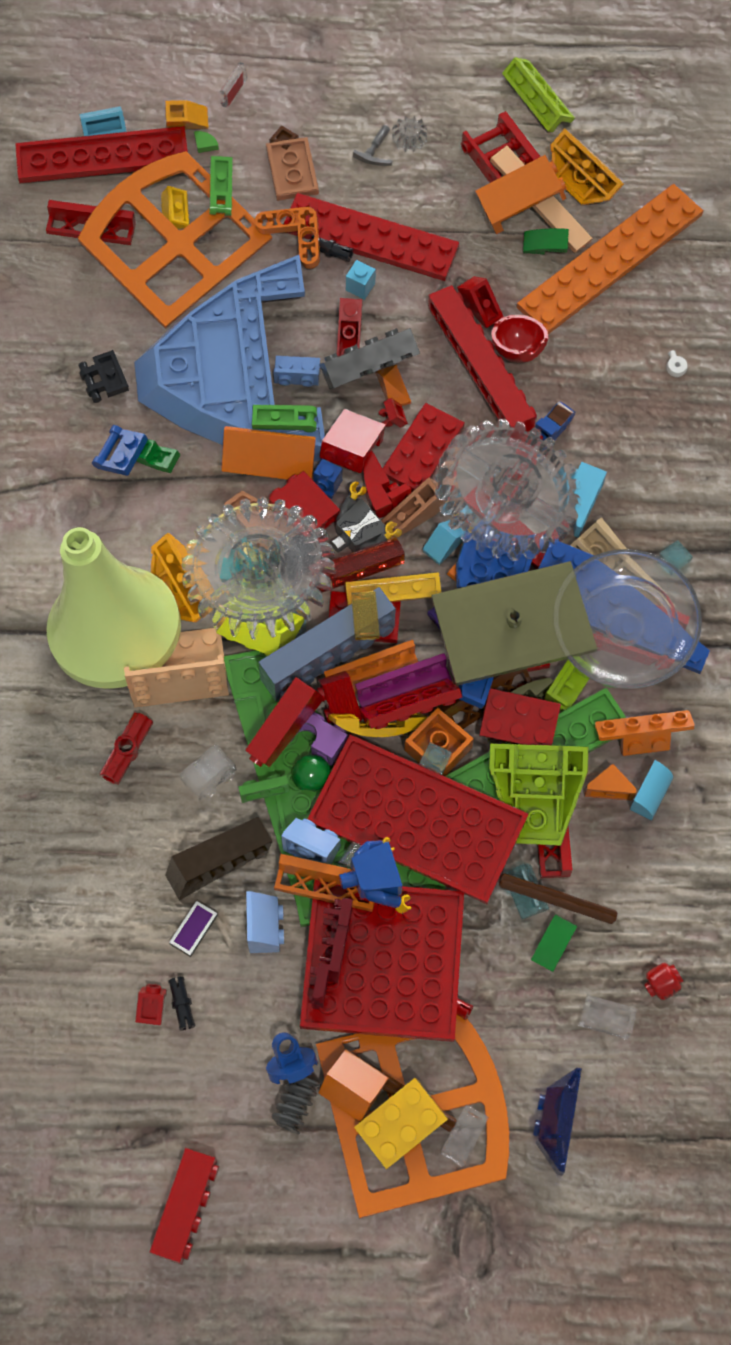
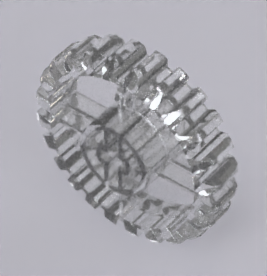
M499 419L495 426L489 420L482 421L478 427L468 426L462 435L458 434L452 439L448 448L439 459L440 466L435 472V480L438 483L435 495L438 499L444 500L439 507L440 512L444 515H452L448 526L453 530L461 528L464 531L460 537L463 542L467 543L472 539L475 540L476 551L482 553L487 547L491 548V555L496 559H500L504 552H507L508 558L511 561H518L522 555L530 560L536 558L540 552L545 554L548 546L553 548L557 545L558 541L562 542L567 537L570 529L578 519V513L575 508L581 506L582 499L579 495L575 494V492L581 489V484L577 479H572L576 468L572 464H564L563 461L567 457V453L564 450L555 451L553 449L555 440L551 437L546 438L544 441L540 439L541 431L535 427L529 433L525 431L523 422L517 421L514 427L511 428L506 419ZM508 483L514 486L509 496L503 493Z

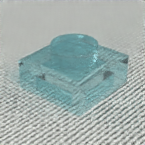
M678 540L660 552L659 555L673 573L689 563L693 558Z
M430 742L419 765L442 775L452 756V752Z

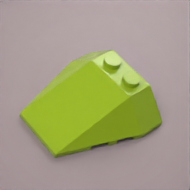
M490 744L489 768L495 782L498 798L501 802L529 814L516 843L562 844L588 773L589 747Z

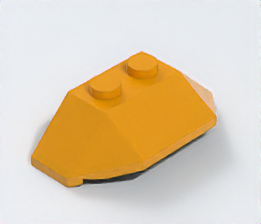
M565 128L551 143L552 160L558 170L556 176L558 179L562 177L567 188L566 190L582 205L610 201L624 185L615 173Z
M170 533L165 534L151 547V554H153L151 573L160 578L171 590L178 605L181 620L196 623L213 609L215 591L194 554Z

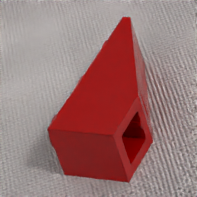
M340 298L337 341L338 357L346 354L344 350L354 345L360 348L362 299Z

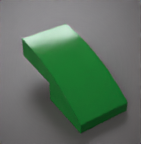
M548 228L524 231L523 253L542 255L545 254V251L567 253L569 229Z
M148 439L136 462L171 473L180 457V453L176 449L158 446L155 440Z
M555 914L531 960L553 972L577 925Z

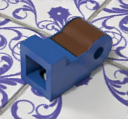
M558 402L544 418H541L536 423L534 434L542 435L543 441L550 446L566 429L576 412L563 402Z

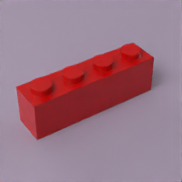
M185 1148L149 1252L152 1255L181 1265L184 1259H189L193 1244L190 1243L192 1234L198 1233L202 1218L198 1217L201 1207L206 1208L211 1192L207 1191L210 1180L215 1181L219 1171L215 1157Z

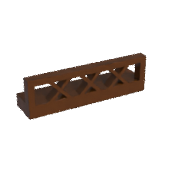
M527 669L495 676L490 688L496 689L502 686L504 687L503 691L511 693L515 689L532 682ZM521 673L524 682L513 686L514 677ZM456 699L454 704L448 706L438 705L436 709L439 708L453 721L452 716L460 711L465 712L463 721L458 723L464 729L484 716L487 699L483 708L478 711L473 710L474 705L460 699Z

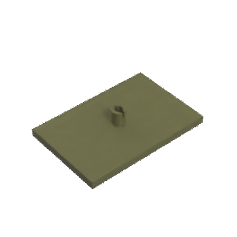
M571 561L432 595V601L456 686L597 652V646Z

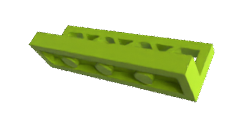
M514 57L502 74L546 130L554 132L562 121L572 123L575 117L529 60Z

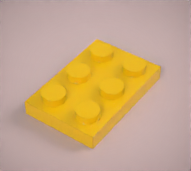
M415 1077L354 1128L387 1170L446 1122L448 1118Z

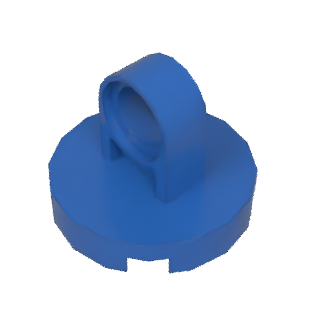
M282 1032L273 1039L272 1049L275 1057L268 1062L266 1070L270 1081L275 1084H280V1080L285 1079L289 1083H294L314 1072L312 1066L314 1064L318 1065V1060L313 1049L299 1047L297 1040L292 1035ZM286 1039L290 1040V1048L281 1052L279 1049L281 1042Z

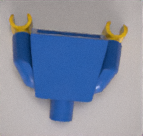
M386 837L382 841H366L351 858L352 871L339 874L342 889L357 886L360 898H366L371 902L394 907L397 912L405 913L411 909V906H407L404 903L410 900V896L407 894L402 897L399 896L402 893L403 885L392 853L395 848H391L389 844L390 838Z

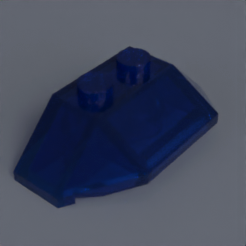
M575 1068L547 1087L544 1095L540 1094L537 1110H541L540 1120H535L533 1135L537 1136V1146L555 1173L560 1176L565 1173L582 1068Z

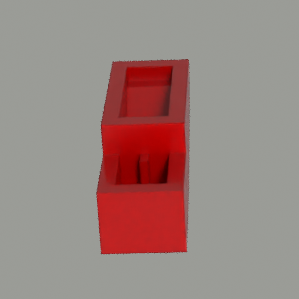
M371 451L364 462L363 484L366 487L365 496L368 506L380 519L392 511V502L387 495V492H389L387 486L390 485V481L374 452Z

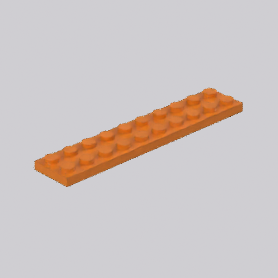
M673 183L517 303V309L525 316L532 317L541 322L547 329L548 334H550L700 218L704 210Z

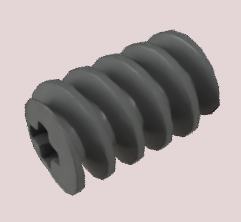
M307 1077L293 1084H286L285 1090L289 1094H281L280 1099L285 1104L278 1103L276 1109L280 1113H273L271 1118L280 1127L299 1135L300 1132L295 1128V1125H304L299 1116H308L309 1113L303 1107L313 1105L308 1096L316 1097L317 1093L312 1088L313 1086L321 1087V1085Z

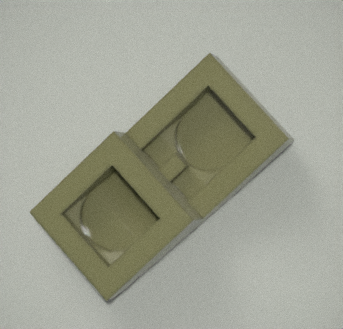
M551 678L536 680L515 689L511 693L541 699L546 695L554 681Z

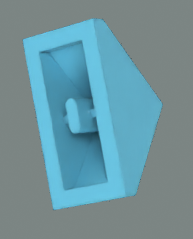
M454 519L439 523L422 551L440 565L464 542L468 530Z

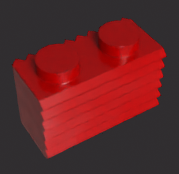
M346 671L318 680L320 687L316 689L317 692L325 697L323 701H325L327 709H324L323 713L327 723L335 724L328 719L329 714H353L359 718V721L362 720L352 682Z

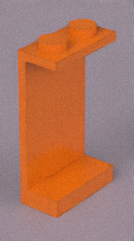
M543 155L475 190L496 234L504 231L501 222L559 193L562 201L566 199L564 190L567 188L562 177L557 178L556 173H558V170L553 160L549 162L546 155Z

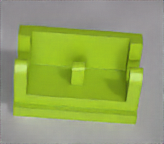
M574 657L569 658L547 691L545 700L560 703L561 712L572 707L591 678V674H589L590 668Z

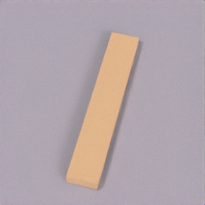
M508 146L492 156L490 160L503 176L525 165ZM554 196L532 206L551 228L569 229L568 246L575 254L592 241V237Z

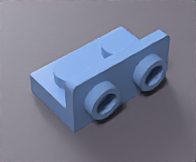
M276 356L274 383L284 386L290 384L305 387L319 386L320 358Z

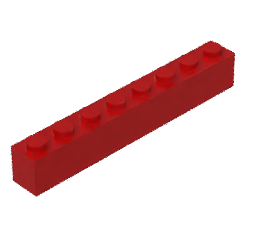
M451 285L429 294L428 308L509 438L513 439L535 429L537 415L532 406L529 407L524 392L521 389L518 390L513 375L505 369L503 359L500 356L497 357L492 342L490 340L487 341L484 336L482 326L476 324L471 309L466 308L461 293L456 292Z

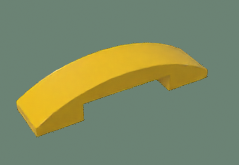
M418 712L412 714L411 718L405 721L389 722L388 726L381 729H371L366 723H359V718L353 714H329L328 719L342 729L357 735L391 737L417 729L428 717Z

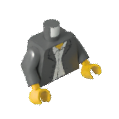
M356 481L350 485V492L352 494H348L341 505L340 513L337 515L336 533L338 537L331 541V545L338 553L346 547H349L355 555L360 553H378L391 542L392 536H401L402 530L396 529L393 532V528L397 526V523L389 522L385 526L362 498L358 500V496H363L366 493V487H362L357 493L356 487L359 485V482Z

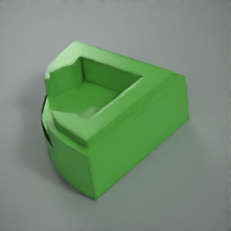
M194 131L198 153L219 150L218 142L211 134L203 131Z

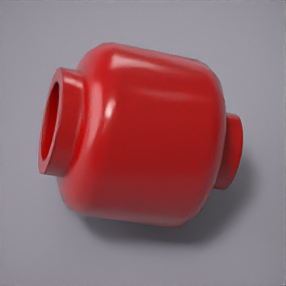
M664 962L646 973L648 982L644 985L651 997L657 995L660 1000L664 1001L680 992L682 988L681 983L684 981L674 964L669 965Z

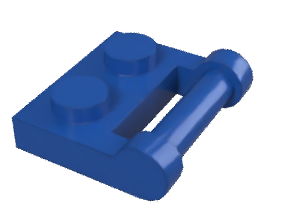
M112 425L109 431L110 435L99 455L94 457L92 465L100 470L128 476L148 438L143 433L125 430L119 426ZM118 439H121L112 457L109 461H107L106 459L108 458L116 441Z

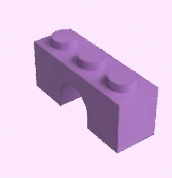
M314 712L299 732L309 731L313 733L316 739L311 745L312 754L323 757L329 765L333 766L348 739V735L344 729L335 724L333 726L325 722L321 715Z

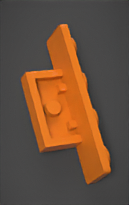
M689 710L595 722L599 741L621 739L622 756L670 750L671 732L693 730L695 726Z

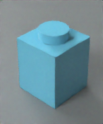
M356 260L346 275V291L365 300L375 285L376 269Z

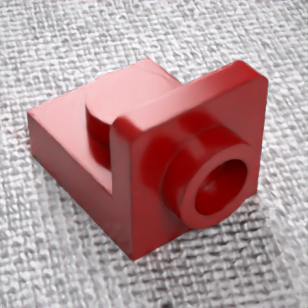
M147 984L146 987L140 989L135 1022L161 1026L164 1001L167 995L166 989H161V986L157 984Z

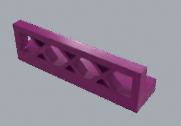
M445 653L355 684V696L360 708L446 678L452 681L446 667L447 657Z

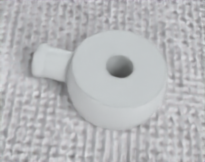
M674 350L668 353L670 360L667 362V372L673 377H681L687 371V362L684 358L676 356Z

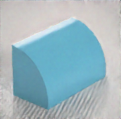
M121 106L79 114L84 136L127 132Z
M654 760L632 803L631 811L652 821L673 780V774L666 766Z

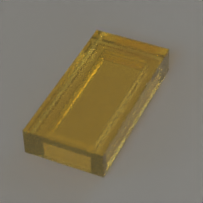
M376 592L351 593L355 641L380 639Z

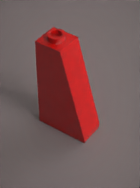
M295 677L245 751L251 754L249 759L260 767L263 764L271 767L325 697Z

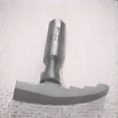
M383 125L372 141V146L365 153L354 150L353 158L373 165L392 166V160L373 157L375 149L379 148L390 128L387 125Z

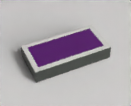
M196 901L169 944L191 957L214 923L218 913Z

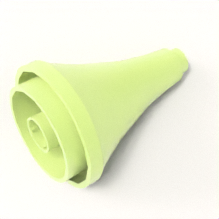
M82 527L69 530L64 535L60 546L63 564V586L61 594L57 597L51 608L47 621V640L50 650L60 668L68 676L82 684L104 689L128 686L124 667H129L130 671L162 667L172 655L181 631V617L178 605L171 590L160 578L146 570L127 566L117 560L94 532Z

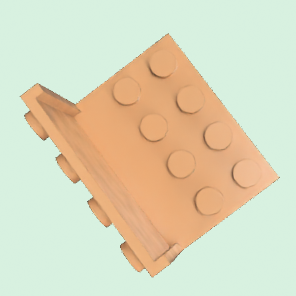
M217 627L180 632L175 650L162 667L130 671L129 667H124L125 678L134 708L228 696L222 636L216 633Z

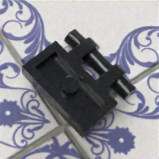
M114 350L92 357L95 365L88 367L87 362L79 363L80 377L85 381L87 394L94 403L102 400L100 396L102 391H106L108 398L129 391V386ZM99 374L101 381L95 383L93 377Z

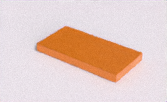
M225 426L222 472L288 480L292 475H299L305 471L313 480L316 437Z

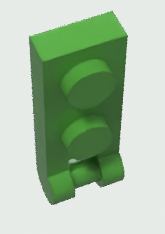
M211 156L209 215L225 213L226 216H231L233 157ZM217 200H225V204H217Z
M253 405L252 429L315 432L317 423L314 420L317 416V408L303 405ZM299 416H304L305 420H299Z

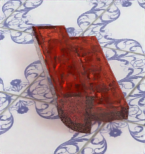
M394 537L309 567L307 572L310 577L312 593L315 596L343 586L345 582H354L404 564L405 552L398 539Z

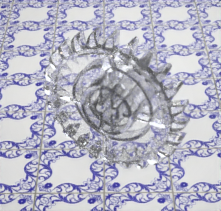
M260 497L257 503L250 504V501L246 498L241 499L240 506L233 508L230 504L223 506V513L218 516L211 513L207 516L209 524L207 527L203 525L197 526L194 532L198 540L188 541L185 547L187 553L192 554L187 555L182 560L183 571H187L182 578L184 588L191 587L188 591L190 604L202 599L198 605V613L202 619L214 609L212 622L216 630L220 628L228 617L231 635L234 637L238 634L242 622L247 623L251 639H256L259 623H265L272 638L276 637V620L280 618L291 632L294 631V611H297L307 621L311 620L307 600L320 607L324 606L323 596L316 587L332 591L331 579L324 574H336L334 562L329 558H325L335 556L333 546L324 542L329 540L328 533L324 528H316L318 523L313 515H307L302 518V507L295 505L288 509L286 508L285 500L278 499L274 504H269L266 497Z

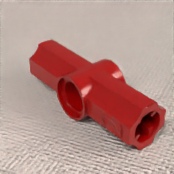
M134 712L122 735L115 740V747L100 772L102 778L112 784L119 785L131 762L138 757V750L153 725L151 719L141 713ZM125 745L132 746V749L128 752L121 751V748Z

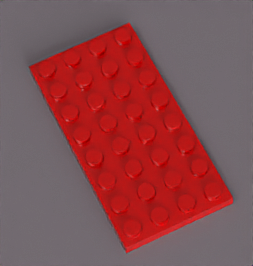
M349 735L308 820L315 823L316 827L330 830L336 833L338 837L360 847L366 841H382L384 838L389 837L390 847L395 848L392 852L395 863L456 891H460L482 903L488 904L529 814L353 735Z

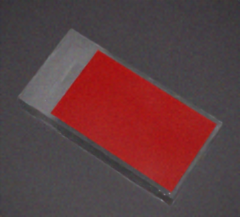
M238 63L221 89V106L229 108L248 78L246 64Z

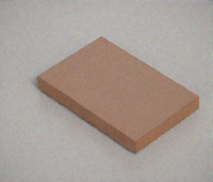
M308 137L266 143L277 201L295 198L297 193L306 196L319 194ZM282 145H290L287 150L281 147Z

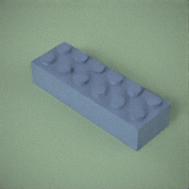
M376 588L260 660V680L276 702L282 698L295 677L310 685L315 677L324 674L327 670L333 669L337 663L348 661L361 648L363 650L369 648L374 643V640L380 636H388L394 630L393 628H395L396 608L381 588Z

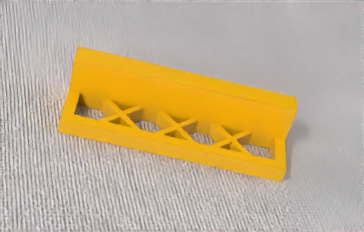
M439 572L345 582L348 606L378 587L381 588L390 602L432 598L433 594L441 593Z

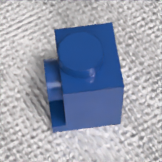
M322 459L313 473L314 482L332 499L343 481V469Z

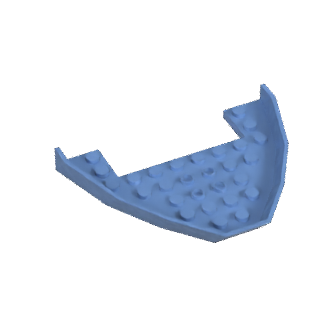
M300 255L235 280L173 325L134 362L138 401L179 427L223 445L225 426L252 429L253 405H275L261 301L305 297ZM321 407L317 408V416L314 420L317 423L315 432L253 429L316 437L314 461L322 460L320 458V451L325 434ZM299 416V420H305V417Z

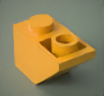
M188 100L165 101L166 128L185 126V129H208L207 106Z

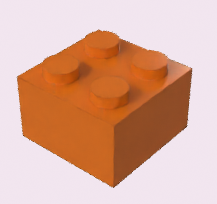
M437 708L405 740L404 751L422 767L446 776L472 749L474 738Z

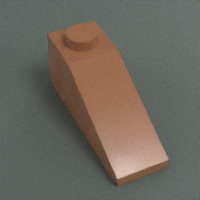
M427 478L381 521L385 526L389 522L397 523V526L393 528V532L396 529L402 530V536L435 516L452 499L439 483L431 478ZM392 536V541L397 539L398 537Z

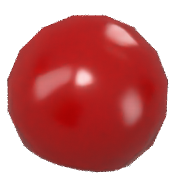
M525 315L503 317L494 323L491 331L492 344L502 358L513 363L532 361L544 350L549 339L545 326L538 320Z

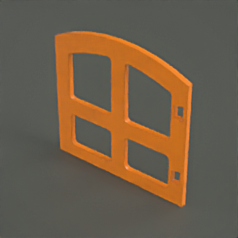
M187 151L150 163L120 182L94 209L78 238V241L165 329L273 238L270 234H262L257 230L254 222L255 219L233 197L231 216H226L225 213L209 215L208 209L186 228L178 230L141 193L142 190L154 183L176 174L184 173L210 198V174ZM197 171L206 179L202 183L194 176ZM217 200V204H225V200ZM125 204H130L167 241L163 247L136 269H130L100 239L108 224ZM243 217L252 225L248 229L240 222ZM224 218H230L250 240L220 265L215 266L194 246V243ZM181 256L203 279L172 305L168 306L146 283L173 260Z
M456 1015L455 1041L468 1060L477 1082L473 1085L431 1095V1097L444 1112L476 1103L484 1105L487 1136L485 1163L432 1177L428 1173L421 1143H419L403 1156L409 1176V1183L371 1193L368 1190L356 1142V1136L359 1133L354 1127L360 1122L330 1102L359 1219L506 1179L509 1159V1124L503 1089L489 1052L468 1019L464 1020ZM353 1034L316 1044L324 1079L328 1071L345 1051L343 1044L359 1040L360 1049L350 1052L357 1055L368 1051H375L381 1071L405 1086L395 1047L399 1043L414 1040L413 1038ZM387 1092L389 1099L390 1097H392V1095ZM373 1111L368 1112V1113L366 1114V1116L364 1117V1119H365L368 1115H370Z

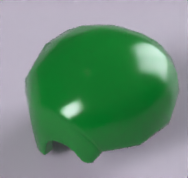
M314 754L303 756L293 767L291 772L292 781L300 790H310L313 792L320 790L324 787L331 773L330 765L321 756Z

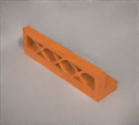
M410 640L324 672V678L346 671L350 676L355 693V684L419 662L415 655L414 641Z
M285 854L280 855L279 870L274 890L335 903V899L342 900L343 898L351 897L353 908L371 912L375 903L369 901V904L359 902L354 896L358 892L357 886L351 887L354 888L353 890H350V888L345 889L347 893L341 897L333 896L329 889L337 884L341 885L339 874L351 872L352 869ZM284 873L295 875L298 880L292 886L281 884ZM315 879L319 880L323 887L314 892L308 890L305 883Z

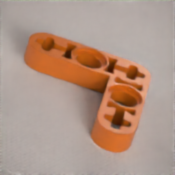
M301 207L263 211L256 215L254 222L257 230L262 234L298 231L301 264L307 269H313L320 263L319 228L317 214L313 208ZM307 215L311 217L309 219L310 227H307L305 222ZM289 216L292 218L291 223L287 225L280 223L283 217ZM263 220L268 221L266 226H262ZM306 234H313L315 236L311 242L303 241V237ZM307 249H311V253L313 256L311 258V261H307Z

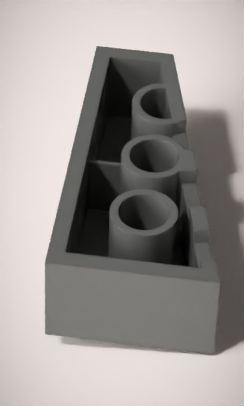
M396 328L386 332V337L378 340L376 336L366 340V346L358 348L357 345L344 349L346 354L339 357L337 353L324 357L325 362L321 363L320 367L329 389L381 370L383 367L401 362L405 358L420 354L411 328L400 332Z

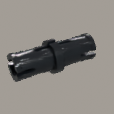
M319 237L320 252L325 253L327 257L334 256L350 262L354 252L352 248L337 244L335 240L329 241Z
M177 977L179 988H177L175 978L170 979L168 983L174 1001L172 1002V1008L176 1010L179 1030L184 1031L186 1030L185 1019L189 1029L194 1028L195 1023L190 1008L192 1001L187 995L184 977Z

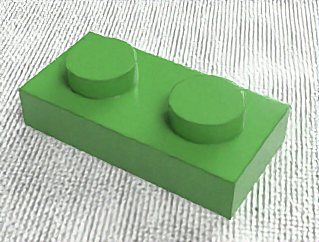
M280 774L267 777V780L259 782L250 780L244 782L242 786H238L242 803L289 792L287 775L281 776Z

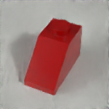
M474 276L457 287L463 297L466 308L471 309L474 317L484 328H488L504 317L487 278Z

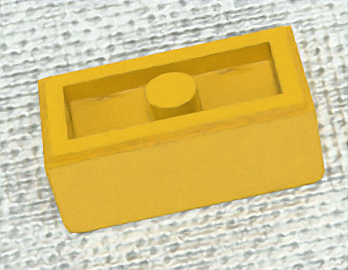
M167 186L161 194L162 214L177 229H184L189 225L187 191Z

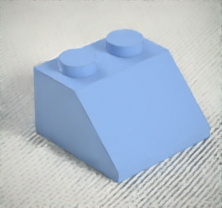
M295 818L281 836L283 851L295 857L330 865L341 847L340 839L336 833L327 829L322 831L316 828V824L308 819L300 820Z
M246 891L247 942L249 952H280V944H284V929H279V920H284L283 905H279L278 897Z

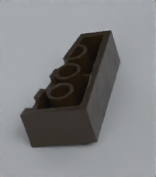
M256 817L173 855L165 876L176 896L181 900L229 872L243 867L247 862L255 858L260 859L269 853V848L273 841L259 817Z

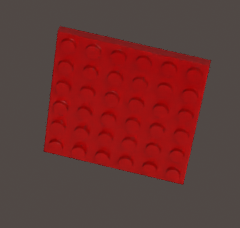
M314 879L313 891L316 892L323 886L319 880ZM338 884L329 889L333 896L337 897L347 893ZM402 886V893L399 896L402 897L406 894L410 896V900L404 903L407 906H411V909L405 913H399L394 907L374 903L372 912L352 907L338 983L328 982L323 1008L320 1007L319 1009L312 1008V1004L309 1003V996L313 997L315 985H310V980L317 977V975L310 974L311 967L318 968L319 963L330 965V962L319 959L320 956L331 958V956H326L327 949L333 950V946L322 944V938L331 937L332 926L324 925L323 921L324 919L333 920L334 915L323 912L324 908L335 909V907L339 906H334V903L312 899L300 1029L454 1042L464 893L453 890ZM359 892L354 894L359 902L369 904L366 898H360Z

